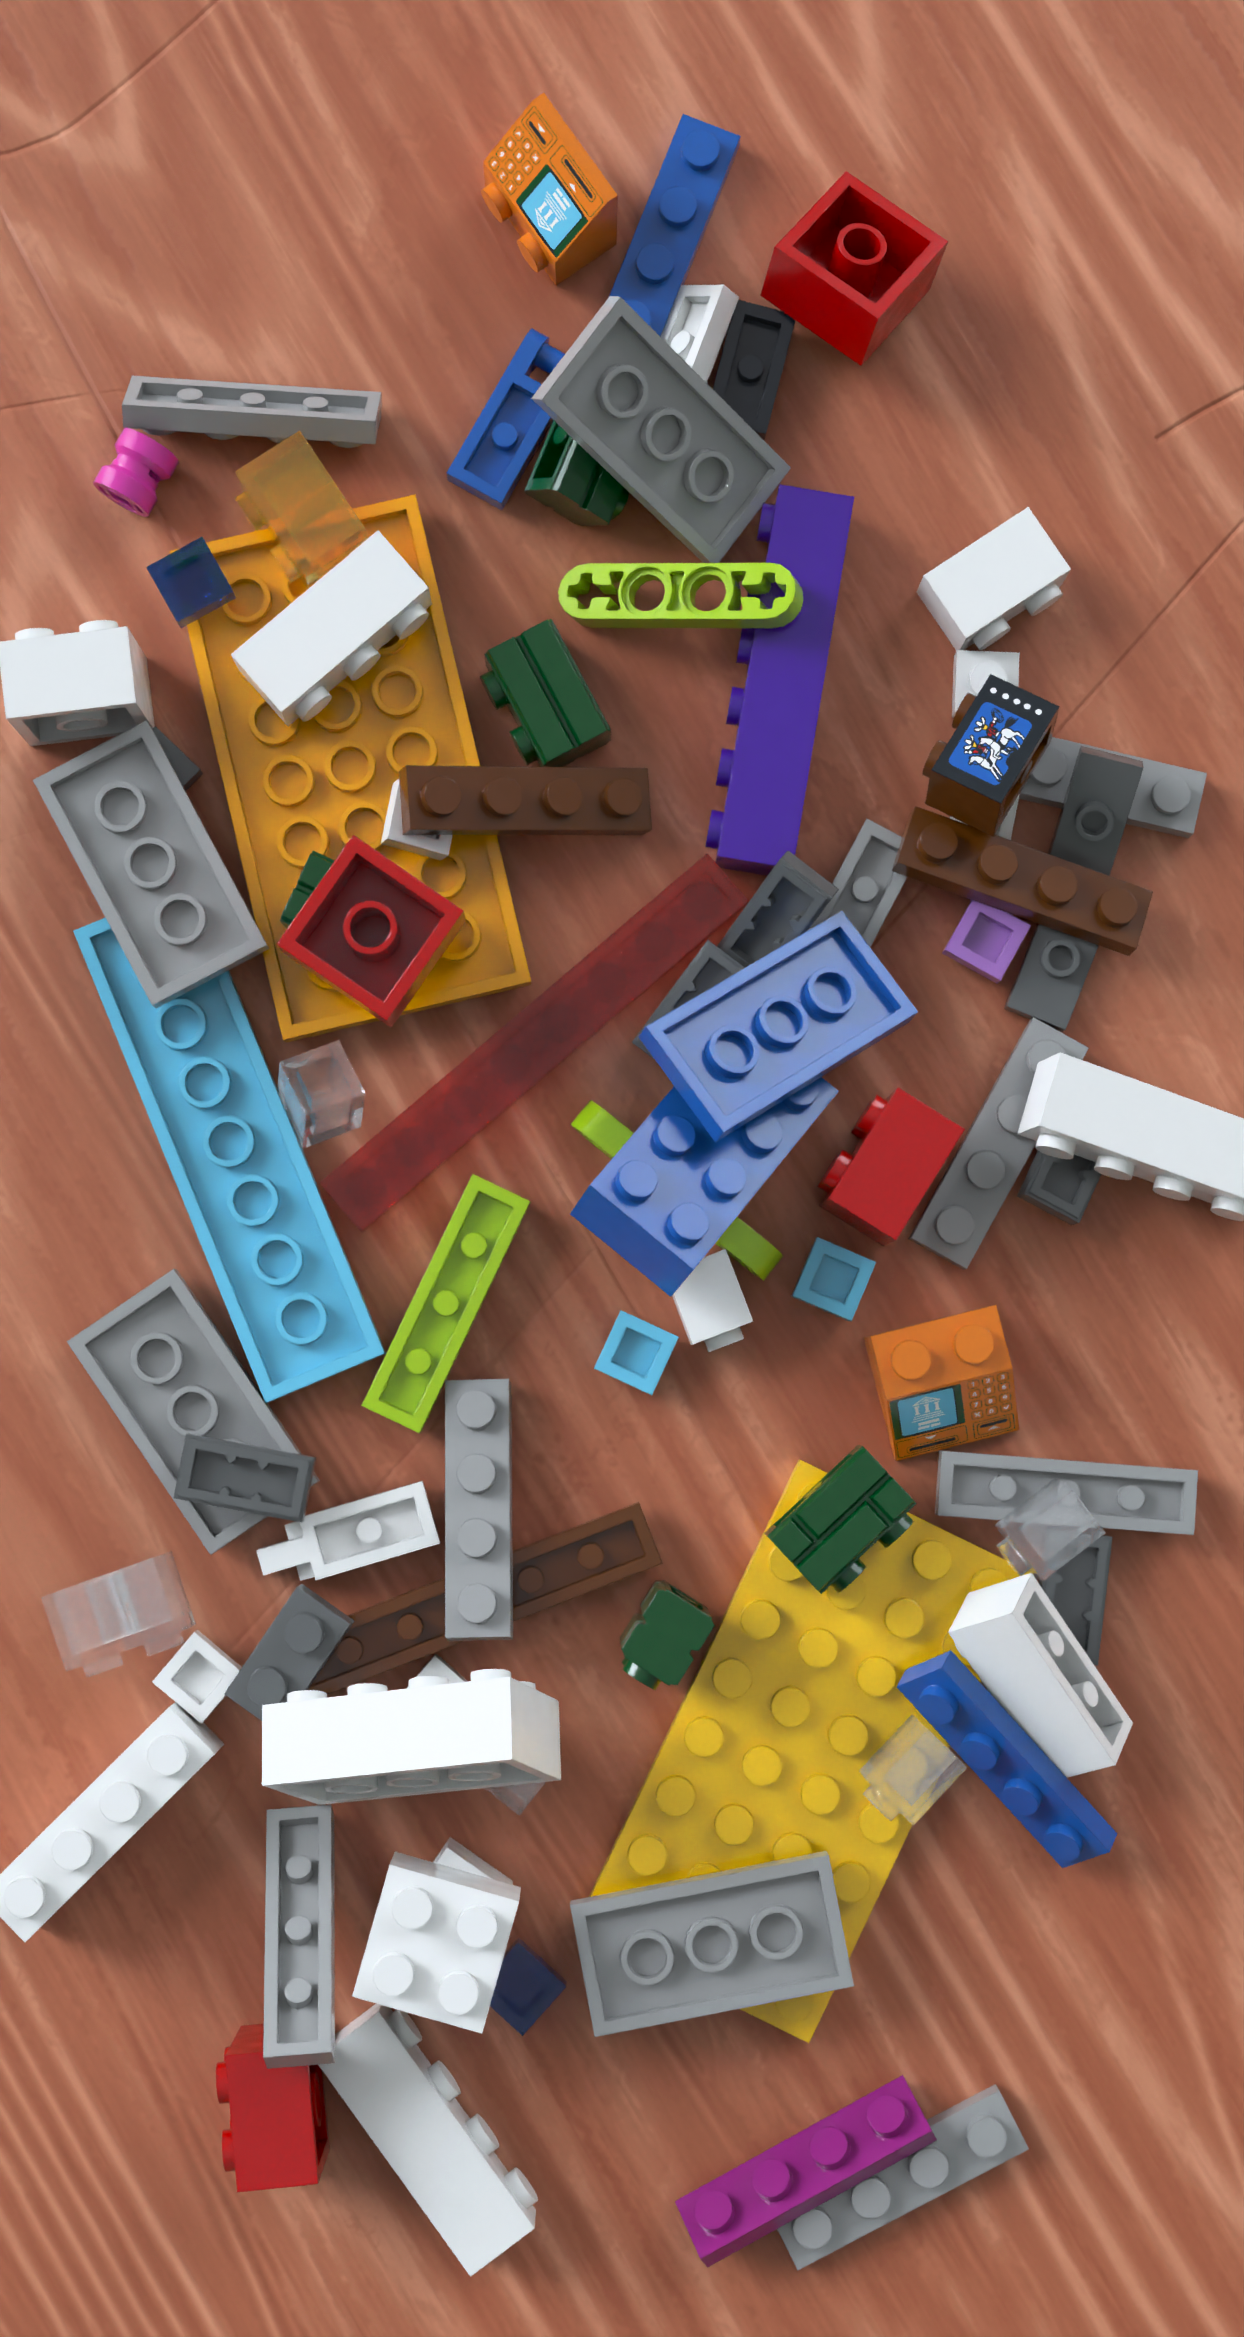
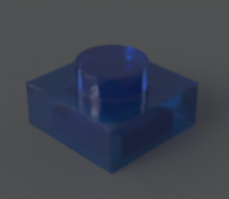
M203 537L146 567L180 628L236 598Z
M518 1938L504 1954L490 2006L523 2036L566 1988L567 1981Z

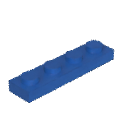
M685 114L682 115L609 295L621 297L660 337L680 287L684 285L739 149L741 138L737 134Z
M951 1650L905 1670L897 1688L1062 1868L1110 1852L1117 1832Z

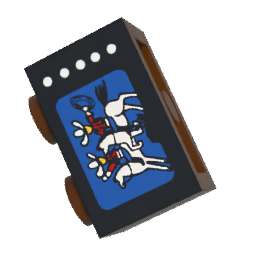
M990 674L977 696L967 693L962 700L952 723V728L956 730L949 742L945 743L939 740L931 750L922 775L930 778L925 804L994 837L1049 746L1060 706Z

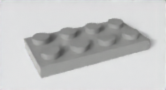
M609 296L531 398L703 563L720 562L762 507L763 503L766 502L791 469L618 296Z
M147 720L33 780L154 1008L172 1001L269 949Z
M177 1269L171 1270L67 1341L210 1555L268 1517L173 1498L185 1436L188 1433L302 1454L269 1404L265 1403L262 1394ZM313 1472L311 1487L320 1481L315 1472Z
M827 1851L570 1901L595 2037L854 1986L830 1858Z

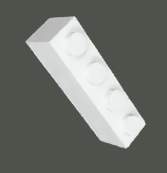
M1061 1052L1038 1062L1018 1130V1135L1037 1141L1035 1148L1038 1151L1061 1159H1072L1074 1155L1096 1162L1094 1170L1105 1176L1121 1180H1131L1132 1176H1136L1153 1182L1152 1190L1159 1195L1182 1201H1188L1192 1196L1212 1203L1210 1211L1218 1216L1236 1221H1244V1118Z
M176 1702L173 1703L0 1874V1917L26 1942L218 1752L224 1743L204 1722L201 1724Z
M375 2004L335 2034V2063L318 2065L471 2277L535 2229L536 2209L533 2204L538 2201V2197L524 2174L517 2167L508 2172L494 2151L499 2148V2143L485 2120L479 2114L469 2118L455 2097L461 2094V2091L446 2066L439 2060L431 2065L417 2046L422 2041V2036L410 2016L404 2011L395 2010L393 2012L390 2007Z

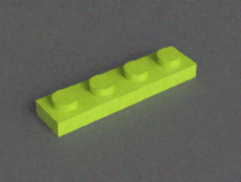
M472 1174L361 1406L417 1433L422 1432L445 1380L531 1203L529 1200Z

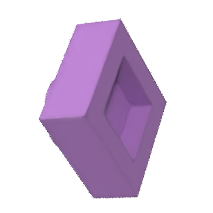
M971 900L942 954L998 984L1031 925L1007 912Z

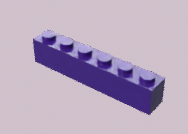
M779 484L775 505L767 503L762 505L757 541L768 543L765 563L780 564L791 572L802 588L803 604L796 618L783 627L742 628L736 663L748 665L745 687L732 686L726 724L738 726L734 750L722 748L716 786L728 788L724 812L711 810L705 846L717 849L715 867L768 876L787 851L794 855L796 853L854 502L853 496ZM774 582L771 583L769 593H748L747 597L759 598L767 609H771L774 599L785 597V593Z

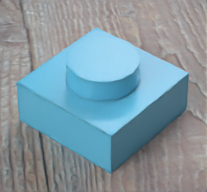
M817 1237L791 1297L850 1322L854 1317L876 1262Z
M620 1310L594 1369L653 1395L679 1337Z

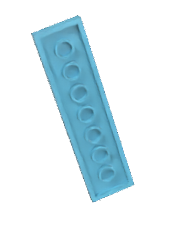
M106 918L74 930L78 945L265 1403L274 1401L386 1354L230 971L228 970L172 1001L154 1008Z

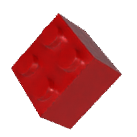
M845 171L774 247L760 296L862 366L929 292L948 241Z
M353 835L276 945L285 955L392 1028L462 928L466 918L464 911Z
M899 1087L886 1099L876 1095L873 1101L868 1103L850 1132L860 1138L851 1154L842 1149L840 1154L835 1156L818 1183L817 1187L826 1192L819 1206L882 1246L896 1241L965 1129Z
M264 2023L241 2026L230 2047H225L224 2062H217L216 2089L219 2104L229 2103L230 2129L223 2130L222 2132L223 2165L225 2172L235 2171L237 2193L318 2184L330 2150L322 2069L319 2065L267 2069L263 2059Z

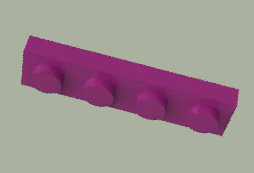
M902 2075L681 2197L675 2203L701 2261L708 2268L937 2141L907 2081Z

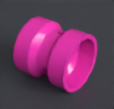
M124 428L115 443L118 456L110 465L102 466L93 481V485L116 504L137 515L148 517L158 501L155 491L158 488L159 481L171 478L179 464V460L172 452L152 438L134 429Z

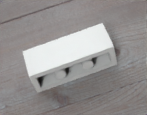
M377 530L235 650L231 656L238 670L287 726L299 717L303 722L308 721L327 706L332 699L329 691L347 676L351 680L360 678L377 663L381 656L378 650L395 635L400 639L410 636L426 621L429 616L426 609L432 605L429 587L380 531Z
M1029 1573L969 1592L948 1633L954 1640L960 1655L967 1659L988 1692L1067 1778L1116 1765L1133 1722L1034 1575Z

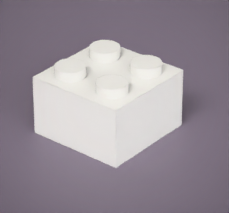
M96 620L81 624L79 626L80 632L54 635V631L48 628H30L16 632L15 640L0 641V671L6 719L30 746L118 736L146 720L152 729L155 727L147 657L127 626L118 627V623L111 620Z
M394 1852L352 1997L482 2034L518 1908L521 1887Z

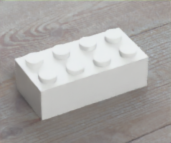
M504 1669L471 1672V1681L449 1684V1679L445 1677H416L409 1680L408 1689L388 1691V1687L383 1684H355L348 1687L347 1696L327 1698V1693L323 1691H294L287 1694L286 1703L263 1705L262 1786L318 1805L561 1780L559 1701L536 1690L535 1683L517 1681L511 1678V1672Z

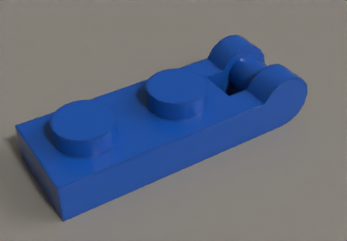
M533 328L526 334L447 471V480L500 510H503L554 421L531 399L542 384L529 376L536 367L550 374L565 353L549 345L550 338Z

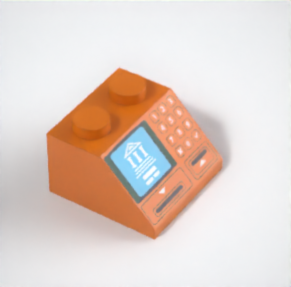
M542 93L533 99L483 161L485 187L481 190V194L494 217L500 223L508 219L521 237L517 240V245L529 266L536 273L544 269L554 284L558 285L617 245L618 195L546 94Z
M996 1305L863 1337L895 1461L1019 1430L1013 1368Z

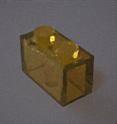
M300 430L235 471L243 493L235 497V500L253 529L257 531L261 527L266 526L278 545L269 551L290 583L300 578L306 588L309 589L370 537Z

